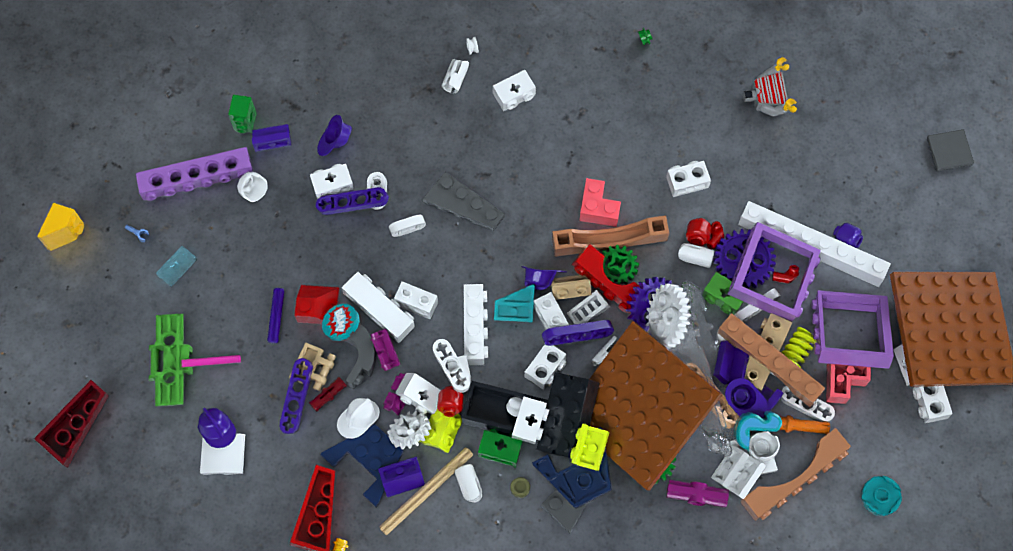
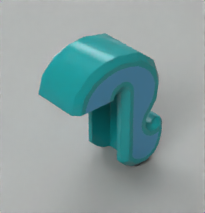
M765 411L764 418L750 412L742 414L736 420L734 426L735 441L743 449L749 450L750 430L777 432L782 426L781 417L772 411Z

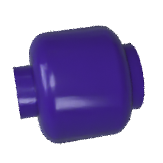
M850 223L838 225L833 232L836 240L858 248L863 240L861 229Z

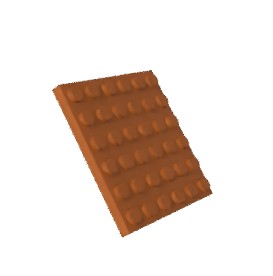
M892 272L890 274L910 387L1013 385V355L995 272Z
M632 321L589 378L600 383L590 426L594 428L602 427L603 430L609 432L606 443L607 455L643 488L650 491L723 394L639 324Z

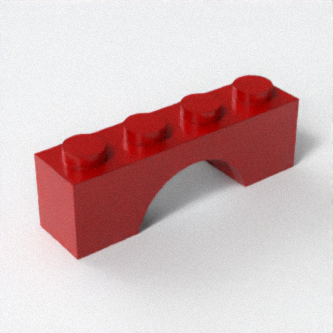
M591 244L587 245L571 264L575 267L574 270L579 275H584L590 279V284L595 288H600L607 299L614 300L620 310L630 314L631 312L626 311V309L631 308V305L626 302L632 301L629 293L635 294L633 287H639L636 282L618 285L610 281L603 269L605 256Z

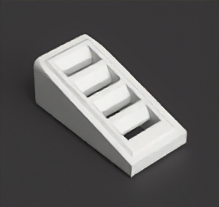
M596 290L592 295H589L567 312V315L574 324L588 323L610 308V305L601 293ZM598 299L601 306L598 307L594 301ZM590 303H591L592 306L595 308V310H594L593 312L591 311V309H590L589 306H588V304H590ZM582 308H585L589 314L588 316H585L581 310ZM576 312L583 318L581 321L576 317Z

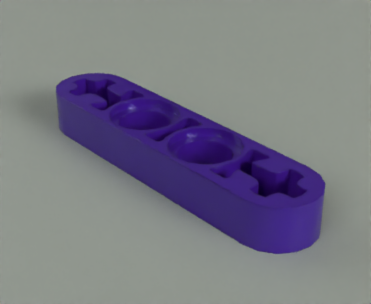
M381 187L326 195L317 199L316 208L323 215L375 208L387 204L389 196ZM381 193L382 197H380V200H377V197ZM359 196L366 197L364 203H357V199ZM346 198L348 200L347 204L344 207H340L339 201ZM327 202L329 205H326V209H323L322 206Z
M601 320L549 328L542 333V338L545 345L553 346L605 338L613 334L614 328L610 320Z
M305 358L297 359L293 365L279 425L280 430L286 434H293L299 428L313 370L312 363ZM305 362L308 369L303 370L302 376H306V379L296 378V374L301 375V369L298 368L299 365ZM297 381H301L304 385L301 392H296L293 388L294 383ZM296 400L299 403V408L293 412L289 409V403ZM287 413L297 415L296 418L292 417L291 423L294 424V427L290 428L289 431L285 426V422L290 420V416H286Z

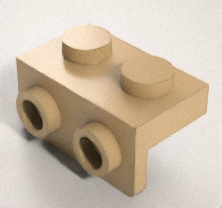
M584 275L554 278L551 284L555 300L592 295L590 279Z

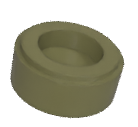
M523 477L515 478L510 485L512 495L516 498L526 497L530 492L529 481Z

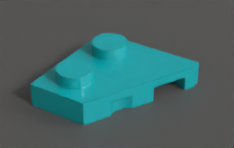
M530 285L496 300L494 320L533 322L535 285Z

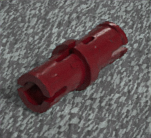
M338 377L327 388L321 389L322 392L310 401L309 404L318 412L328 401H333L334 396L347 385Z

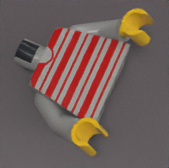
M779 58L777 65H773L756 77L752 90L743 91L744 102L754 101L757 111H762L773 117L784 114L788 110L792 113L796 112L797 108L791 105L797 102L792 98L788 99L783 73L780 72V70L786 71L789 69L788 64L782 66V63L786 62L787 59Z

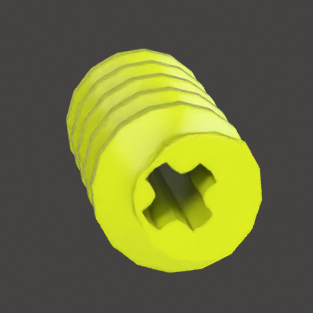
M797 327V331L793 333V338L789 339V344L785 346V350L781 353L801 368L798 362L805 363L802 356L808 357L809 353L806 349L812 351L813 347L810 343L815 345L817 341L813 339V335L809 331Z

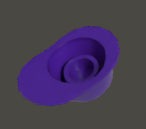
M335 115L331 118L319 140L317 152L322 157L329 154L333 148L344 146L349 139L352 127L344 123L340 115Z
M521 266L525 268V286L535 285L534 289L544 290L551 286L556 273H567V271L536 270Z
M737 378L727 385L725 398L739 417L748 412L755 413L761 418L765 416L764 412L768 408L767 401L753 383L744 378Z
M203 408L197 427L202 437L211 447L224 448L229 446L236 437L234 424L223 411L217 408Z

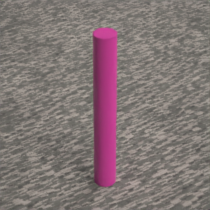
M240 355L182 359L181 367L240 363L241 357Z

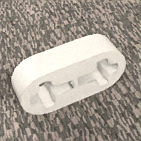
M415 215L392 223L389 229L393 237H398L420 230L426 226L423 215Z

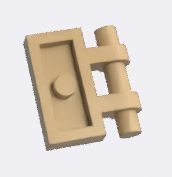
M305 343L298 359L305 358L312 363L313 370L310 380L315 381L313 389L320 391L322 385H325L327 381L326 377L329 371L335 365L333 362L336 356L329 353L327 359L322 358L323 349ZM303 362L298 367L301 369V375L296 374V378L306 379V376H302L303 370L308 369V366ZM318 364L323 366L319 375L314 373Z

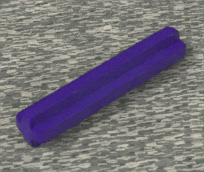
M274 288L267 338L268 343L277 344L279 340L284 300L283 288Z

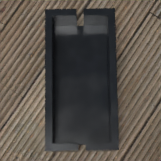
M558 372L554 373L546 406L549 412L546 421L542 423L543 433L541 439L538 440L536 450L570 458L573 447H576L578 441L576 439L578 428H581L582 424L590 426L600 385L599 382Z
M471 380L461 421L462 424L485 430L495 429L500 431L501 434L509 435L513 433L517 417L511 415L506 409V405L512 397H518L522 400L523 397H527L547 403L548 400ZM532 416L530 417V419H526L528 421L529 426H532L533 423H537L534 421V417Z

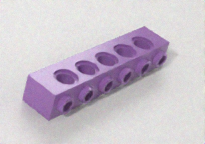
M243 147L136 173V178L142 199L151 201L164 195L172 196L181 191L189 192L198 187H210L214 183H227L231 179L241 178L247 172H253L248 149ZM232 164H235V165H236V166H235L234 168H232V169H229V168H228V167H229L230 165H232ZM212 169H218L215 173H210ZM199 173L197 177H192L193 174ZM175 178H181L179 181L173 182ZM157 182H162L160 186H155Z

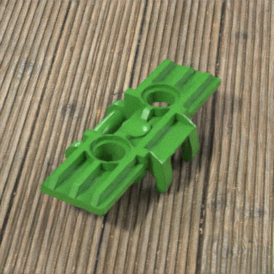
M184 314L156 315V342L149 345V351H151V375H149V381H155V406L184 405V373L193 375L192 367H181V360L189 359V354H193V347L184 344ZM166 337H175L174 343L172 345H165ZM159 351H163L162 372H159ZM175 376V379H174L173 382H171V383H166V382H165V381H167V379H168L169 377Z

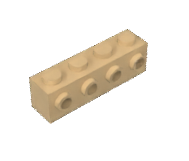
M771 313L769 318H764L760 328L763 329L761 337L780 351L793 322ZM749 355L744 379L753 383L761 393L771 371Z

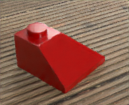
M301 285L296 298L294 315L297 323L322 324L325 314L332 307L338 305L340 288Z

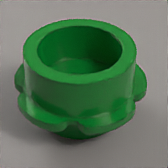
M643 27V30L638 31L643 45L650 44V40L653 39L649 29L645 30Z

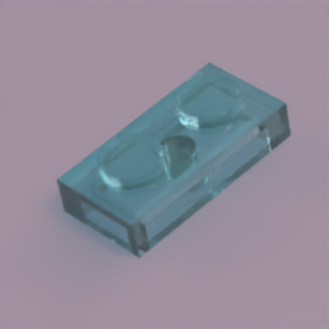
M181 246L156 272V275L172 287L194 264L197 258Z

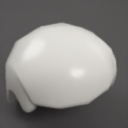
M247 172L239 179L237 185L238 192L250 202L258 201L265 195L268 189L267 180L256 172Z
M762 431L750 437L749 452L753 458L759 461H770L777 455L780 448L777 436L772 435L768 431Z

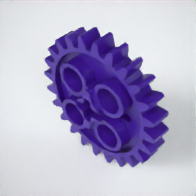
M743 229L740 230L739 234L733 230L732 236L727 233L725 236L726 240L721 238L720 244L716 246L717 251L714 252V256L717 258L714 259L713 263L719 265L716 266L715 271H721L720 274L730 281L733 280L744 250L742 245L746 244L751 229L748 230L747 234L744 233ZM760 237L742 284L747 289L750 288L751 284L754 288H757L758 283L763 285L764 279L769 280V274L774 272V269L771 268L776 265V262L773 261L776 255L771 254L774 248H768L770 241L764 242L763 237ZM732 254L736 257V259L731 260L727 257V255ZM754 259L761 260L763 264H756Z
M652 277V279L645 278V282H638L639 287H633L635 294L629 293L632 301L626 302L631 305V308L626 309V311L631 312L627 319H633L634 322L648 331L649 326H646V324L649 322V319H644L645 312L649 315L647 308L651 306L648 294H651L650 301H653L652 294H656V289H660V285L672 284L671 280L665 281V278L659 277L658 279V277Z

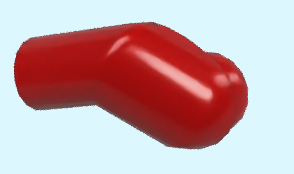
M718 221L711 224L712 238L707 243L708 248L713 250L717 244H720L721 238L724 239L723 227Z
M791 265L784 273L774 271L772 281L791 283L799 276L800 269L797 265Z

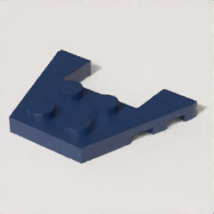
M374 424L361 436L353 439L348 438L323 451L320 455L333 468L347 453L377 479L363 493V496L377 508L385 492L378 469L399 462L404 450L400 446L396 448L391 443L388 435Z
M606 447L599 471L573 464L557 472L548 454L532 462L533 466L543 474L574 508H578L612 490Z

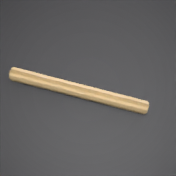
M465 447L381 524L380 530L385 535H388L451 477L457 468L464 465L473 456L471 450Z

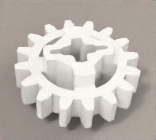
M409 411L405 416L401 414L399 420L394 419L395 424H390L391 430H388V437L396 448L400 446L401 449H404L408 446L411 449L414 444L418 446L420 440L425 441L424 436L430 434L428 430L431 429L427 416H424L423 413L418 414L415 411L411 414Z

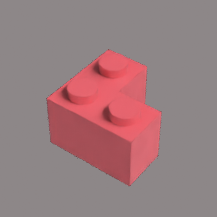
M586 178L579 221L617 227L621 201L602 199L605 181Z
M827 364L826 402L846 404L850 399L851 386L866 387L871 381V367Z

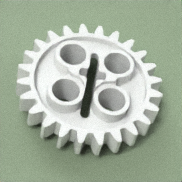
M673 284L660 285V289H656V294H652L653 301L649 300L651 306L647 308L649 315L646 316L649 319V322L646 324V326H649L647 332L668 349H671V347L675 348L676 344H680V339H684L683 332H687L686 325H690L687 318L691 316L688 313L691 307L687 306L689 298H685L686 292H682L683 288L679 287V285Z

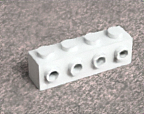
M357 272L342 287L343 294L382 329H387L388 334L400 343L415 327L413 316L407 311L403 312L400 310V305L394 299L389 300L382 288L379 286L376 288L372 285V280L366 274L362 276Z
M483 284L464 285V355L467 357L468 366L484 365V358H488V346H484V339H488V328H484V321H487V309H484L483 302H487V291H483Z

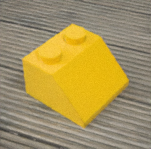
M53 203L37 237L48 250L52 251L75 241L78 235L83 232L84 222L74 209Z

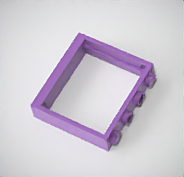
M757 222L751 229L727 294L792 322L796 317L799 318L803 311L801 304L809 294L807 288L814 280L815 274H813V271L820 263L821 258L819 254L821 250ZM760 236L810 258L792 308L742 286Z
M818 290L816 298L812 299L811 308L815 310L812 323L816 324L813 339L817 340L814 346V354L818 356V363L889 369L894 355L888 297ZM823 308L876 312L880 352L825 348Z

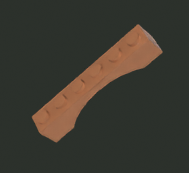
M658 216L610 229H566L552 231L554 255L558 257L580 254L589 244L598 251L608 250L609 246L615 249L616 245L622 248L624 246L665 242L668 240L669 229L666 216Z
M732 313L719 327L718 334L765 366L807 406L811 407L823 393L824 386Z
M836 428L833 429L817 443L811 464L800 476L782 485L759 486L742 499L741 504L755 521L759 518L762 520L766 519L772 514L770 511L772 508L783 506L787 502L786 498L789 495L796 496L803 490L802 485L806 482L810 485L818 478L817 474L823 471L826 473L834 466L832 462L836 459L841 461L848 456L849 453L847 451L851 448L850 444Z

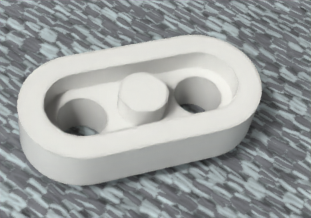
M374 172L367 179V189L381 187L387 192V179L382 173ZM381 193L379 194L377 199H380V197H382ZM384 206L375 207V208H372V209L378 210V209L383 208Z

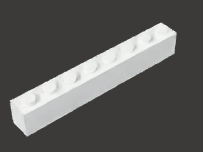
M748 201L738 224L749 230L759 222L821 250L819 254L820 262L877 287L883 282L891 264Z

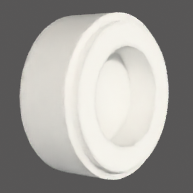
M512 397L508 401L506 409L511 415L518 417L522 399Z

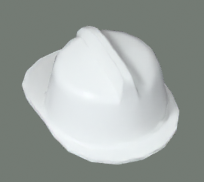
M368 398L353 400L338 418L337 428L339 433L345 438L351 439L361 436L379 418V407Z

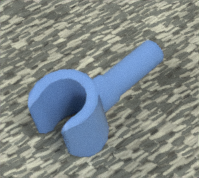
M129 225L125 226V229L138 236L140 242H145V239L140 237L141 234L149 236L148 231L145 229L136 230Z

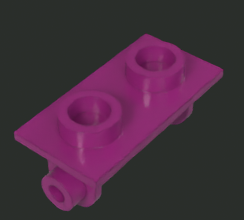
M387 329L370 334V341L373 342L382 365L381 368L387 371L401 365Z
M399 373V376L395 377L391 386L392 390L397 391L405 374ZM389 392L383 403V409L387 411L392 410L399 416L401 410L405 407V403L400 400L401 397L399 395Z

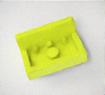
M437 408L429 419L431 429L428 431L430 434L424 436L425 441L420 440V442L449 453L458 429L461 426V416L457 414L453 417H446Z
M582 424V427H579L576 433L578 441L576 447H573L571 451V463L599 471L609 432Z

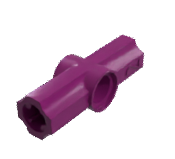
M669 480L666 498L687 501V503L697 506H705L706 504L726 508L729 490L709 487L701 482L686 483Z

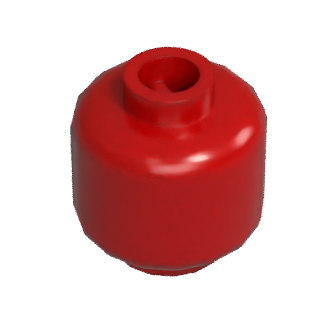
M703 218L691 220L686 230L688 242L697 246L707 244L711 237V224Z
M452 386L442 389L438 394V410L446 417H453L459 414L463 409V393L455 391Z

